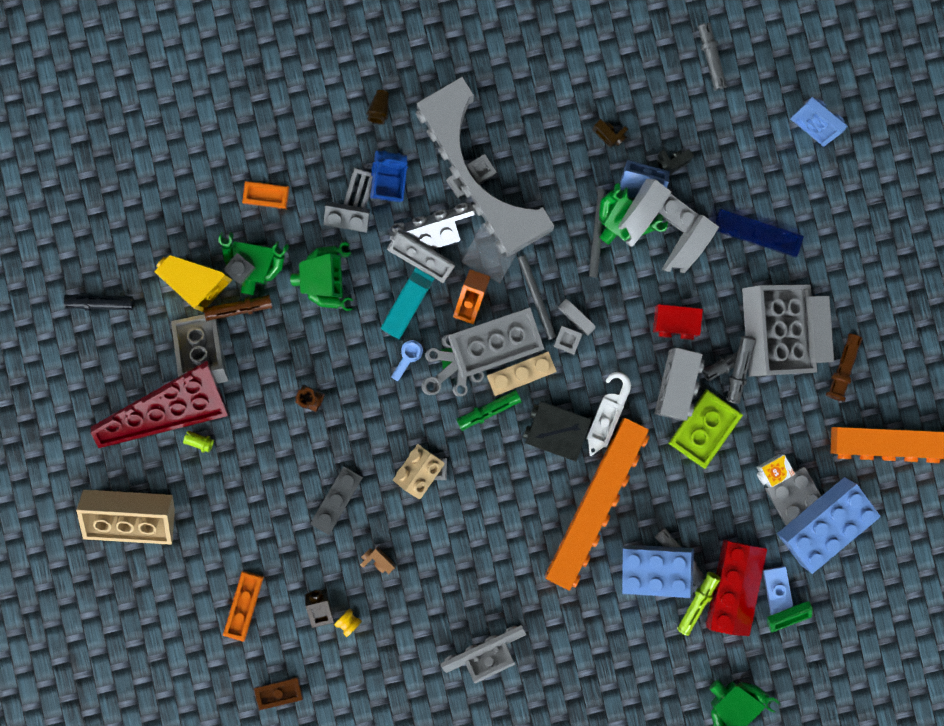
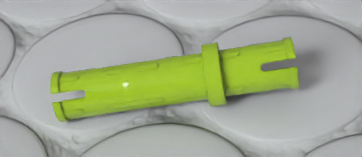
M708 572L700 588L696 589V595L677 626V630L687 636L691 634L707 602H710L713 598L712 593L721 580L718 575Z

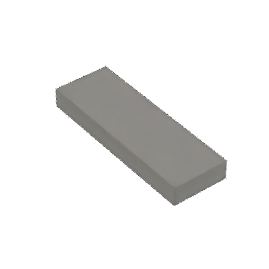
M399 229L387 246L388 251L442 283L445 282L455 267L454 262Z
M829 296L806 297L811 363L834 362Z

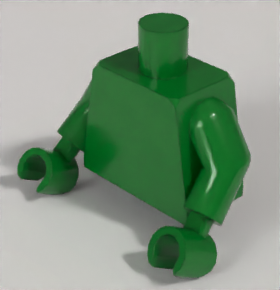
M616 183L614 190L604 196L600 202L599 220L606 226V229L599 238L608 245L616 236H619L625 242L631 237L627 228L619 229L618 227L633 200L627 197L628 188L620 190L621 184ZM658 214L655 221L651 222L641 236L655 230L659 232L665 231L668 221L661 223L664 216Z
M221 232L218 241L222 245L223 259L226 266L238 253L255 267L254 271L242 284V294L254 295L256 283L266 285L268 281H272L282 270L284 254L289 248L288 244L284 246L283 250L278 246L279 241L275 243L273 248L235 241L232 244L233 233L230 232L229 239H225L223 232Z
M344 242L337 248L336 246H327L315 249L307 256L305 261L300 262L299 273L291 274L290 282L292 286H300L301 294H307L309 300L320 307L335 309L342 307L345 311L352 310L344 307L346 300L353 301L351 298L339 300V298H343L341 257L347 258L351 255V252L344 253L341 249L349 247L350 244Z
M716 680L709 687V690L716 696L711 701L713 706L711 716L714 726H748L765 708L775 713L770 707L772 702L775 701L781 706L779 700L769 698V694L754 684L745 682L736 684L732 681L725 687L719 680Z

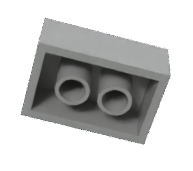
M679 348L669 350L655 415L676 420H687L688 417L692 416L694 404L691 401L699 388V382L696 380L698 373H702L704 367L702 354Z

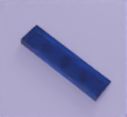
M719 209L715 224L719 226L716 231L718 233L794 258L798 257L804 238L802 235Z

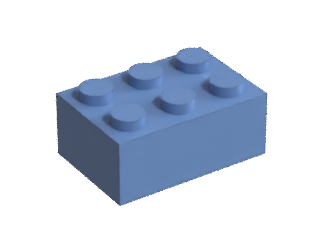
M626 545L623 548L622 594L691 598L693 594L694 548Z

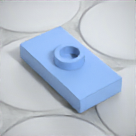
M782 566L763 570L770 614L773 615L793 607L786 567Z

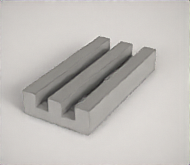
M354 168L343 205H349L357 175L361 174L353 206L358 207L365 179L368 176L369 181L361 208H366L371 193L373 176H371V172Z

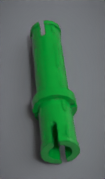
M513 390L480 408H473V411L456 418V421L461 431H464L479 422L482 424L484 420L521 403V399L517 391Z

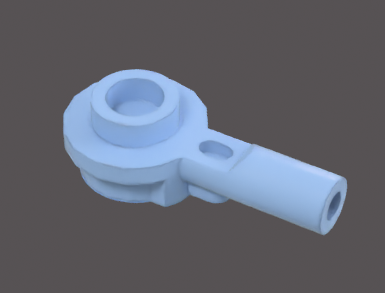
M409 340L403 344L401 348L403 358L391 376L394 380L399 381L410 362L418 361L422 357L423 348L418 341Z

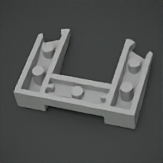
M646 179L618 227L619 229L627 228L631 237L626 240L628 246L633 247L656 215H663L666 221L683 232L662 270L670 272L672 267L680 268V272L685 273L704 251L719 226L704 215L697 214L674 197L671 191L657 180Z

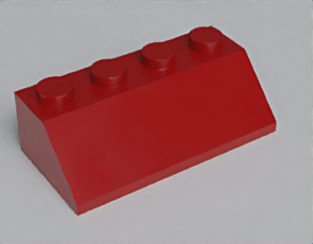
M723 539L716 575L721 580L712 593L713 598L710 601L705 625L709 630L730 635L750 636L767 548Z

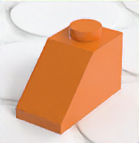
M471 269L469 270L453 315L454 318L474 325L490 276Z

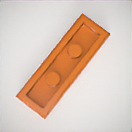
M244 570L241 572L223 636L242 642L246 640L264 576Z

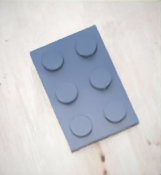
M813 97L790 118V120L823 147L847 128L841 116L835 113L832 114L826 109L824 102Z

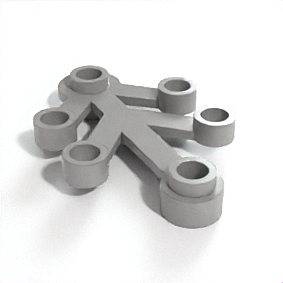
M446 335L442 338V345L445 348H451V345L446 343L448 337ZM436 348L427 350L425 357L429 362L442 360L450 361L451 363L435 377L426 378L422 382L423 392L427 395L437 394L441 389V383L458 370L457 384L453 387V393L458 397L466 395L468 391L466 386L467 377H461L454 354L452 352L439 351ZM431 351L435 352V359L430 358L429 354ZM483 371L479 372L478 380L473 375H470L469 379L474 383L480 382L484 378ZM429 382L433 384L431 391L427 389ZM458 386H462V387H463V393H462V394L458 393V391H457V387H458Z

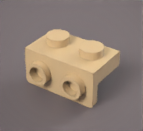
M417 444L403 466L397 471L393 481L406 492L421 499L445 463Z

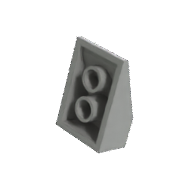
M203 314L171 321L178 377L208 361L217 384L227 382V368L217 319L206 322L205 315Z

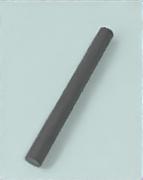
M598 189L589 269V277L593 278L598 277L601 239L599 236L603 231V224L599 220L601 199L607 194V190Z
M526 255L520 256L517 259L548 340L556 338Z

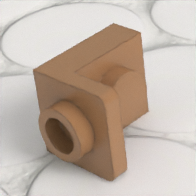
M378 546L374 551L369 548L361 557L364 560L360 564L363 568L372 559L376 561L374 563L375 567L382 573L386 571L389 574L396 567V564Z

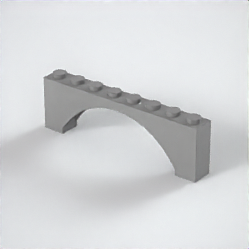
M463 77L416 103L418 111L415 113L421 124L425 122L429 128L427 133L432 142L437 141L440 148L438 151L443 160L448 159L451 167L449 169L454 178L461 180L463 184L461 189L465 196L472 198L474 211L478 216H483L486 221L484 223L485 229L489 235L494 234L497 239L495 244L501 254L505 252L506 256L509 257L552 232L554 225L543 207L534 210L504 203L483 190L469 173L461 154L460 132L469 104L474 102V95Z

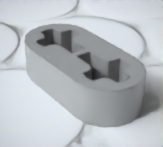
M567 299L558 306L559 310L587 336L596 328Z

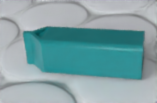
M415 267L380 329L400 340L435 278Z

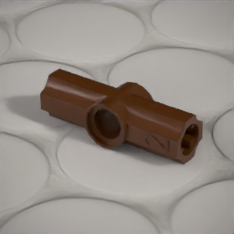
M303 385L295 397V403L303 408L317 412L324 400L325 394Z

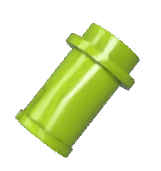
M189 430L183 440V444L201 449L203 453L210 452L214 443L210 436L204 437Z

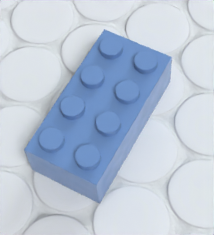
M844 477L780 530L777 535L799 564L813 574L881 516L859 486Z

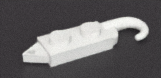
M622 372L611 373L606 379V382L609 383L613 378H619L622 380L623 386L619 395L607 394L602 398L585 438L588 440L590 456L603 447L607 448L629 395L631 382L628 376Z

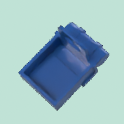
M376 150L375 162L372 163L371 176L373 177L370 198L402 202L404 200L406 172L408 166H406L408 164L407 155Z

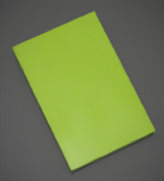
M706 389L694 405L692 416L682 422L668 444L703 469H706L743 414Z

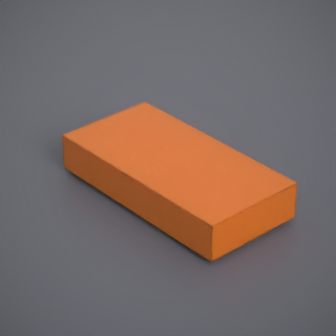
M245 181L242 203L287 209L290 188L288 186Z

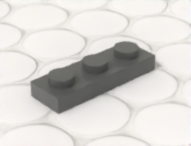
M343 466L310 525L330 535L363 476Z

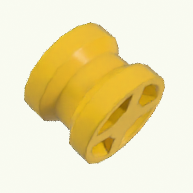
M349 608L334 625L337 628H341L343 634L348 637L362 620L356 618L353 615V611Z

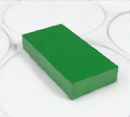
M807 601L768 616L767 626L770 632H775L812 618V606Z

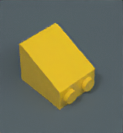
M171 255L163 257L157 263L156 267L158 268L154 271L194 309L201 312L204 311L203 307H208L232 281L229 276L220 271Z

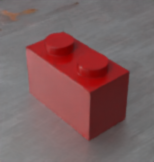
M658 304L655 306L653 332L659 333L658 337L672 338V334L681 335L680 339L694 340V337L701 334L703 309Z

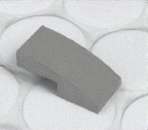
M485 154L466 165L469 173L479 185L497 173ZM453 175L447 178L446 181L456 197L459 199L465 194L461 189L463 185L459 178L455 179Z

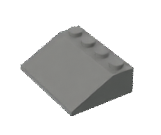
M759 285L742 288L745 336L755 339L748 367V377L816 373L817 363H811L806 298L812 296L811 285Z

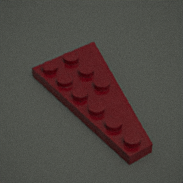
M206 361L91 426L90 433L97 447L102 448L228 416V410L209 362Z

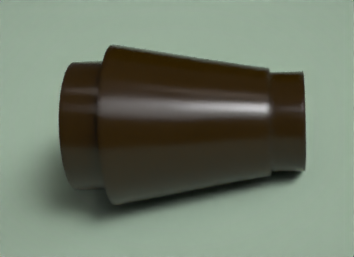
M376 91L367 111L368 121L371 123L382 125L388 119L389 93L387 91Z

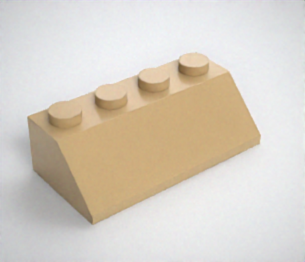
M83 490L77 507L83 539L172 545L175 515L173 495Z

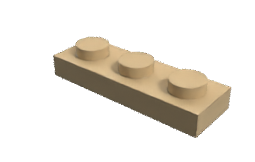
M548 351L487 375L494 396H497L557 371Z

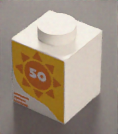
M779 454L757 466L759 471L757 476L760 482L768 487H774L795 475L786 456L783 454Z

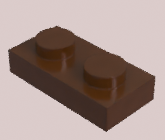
M299 676L254 688L259 711L304 699Z

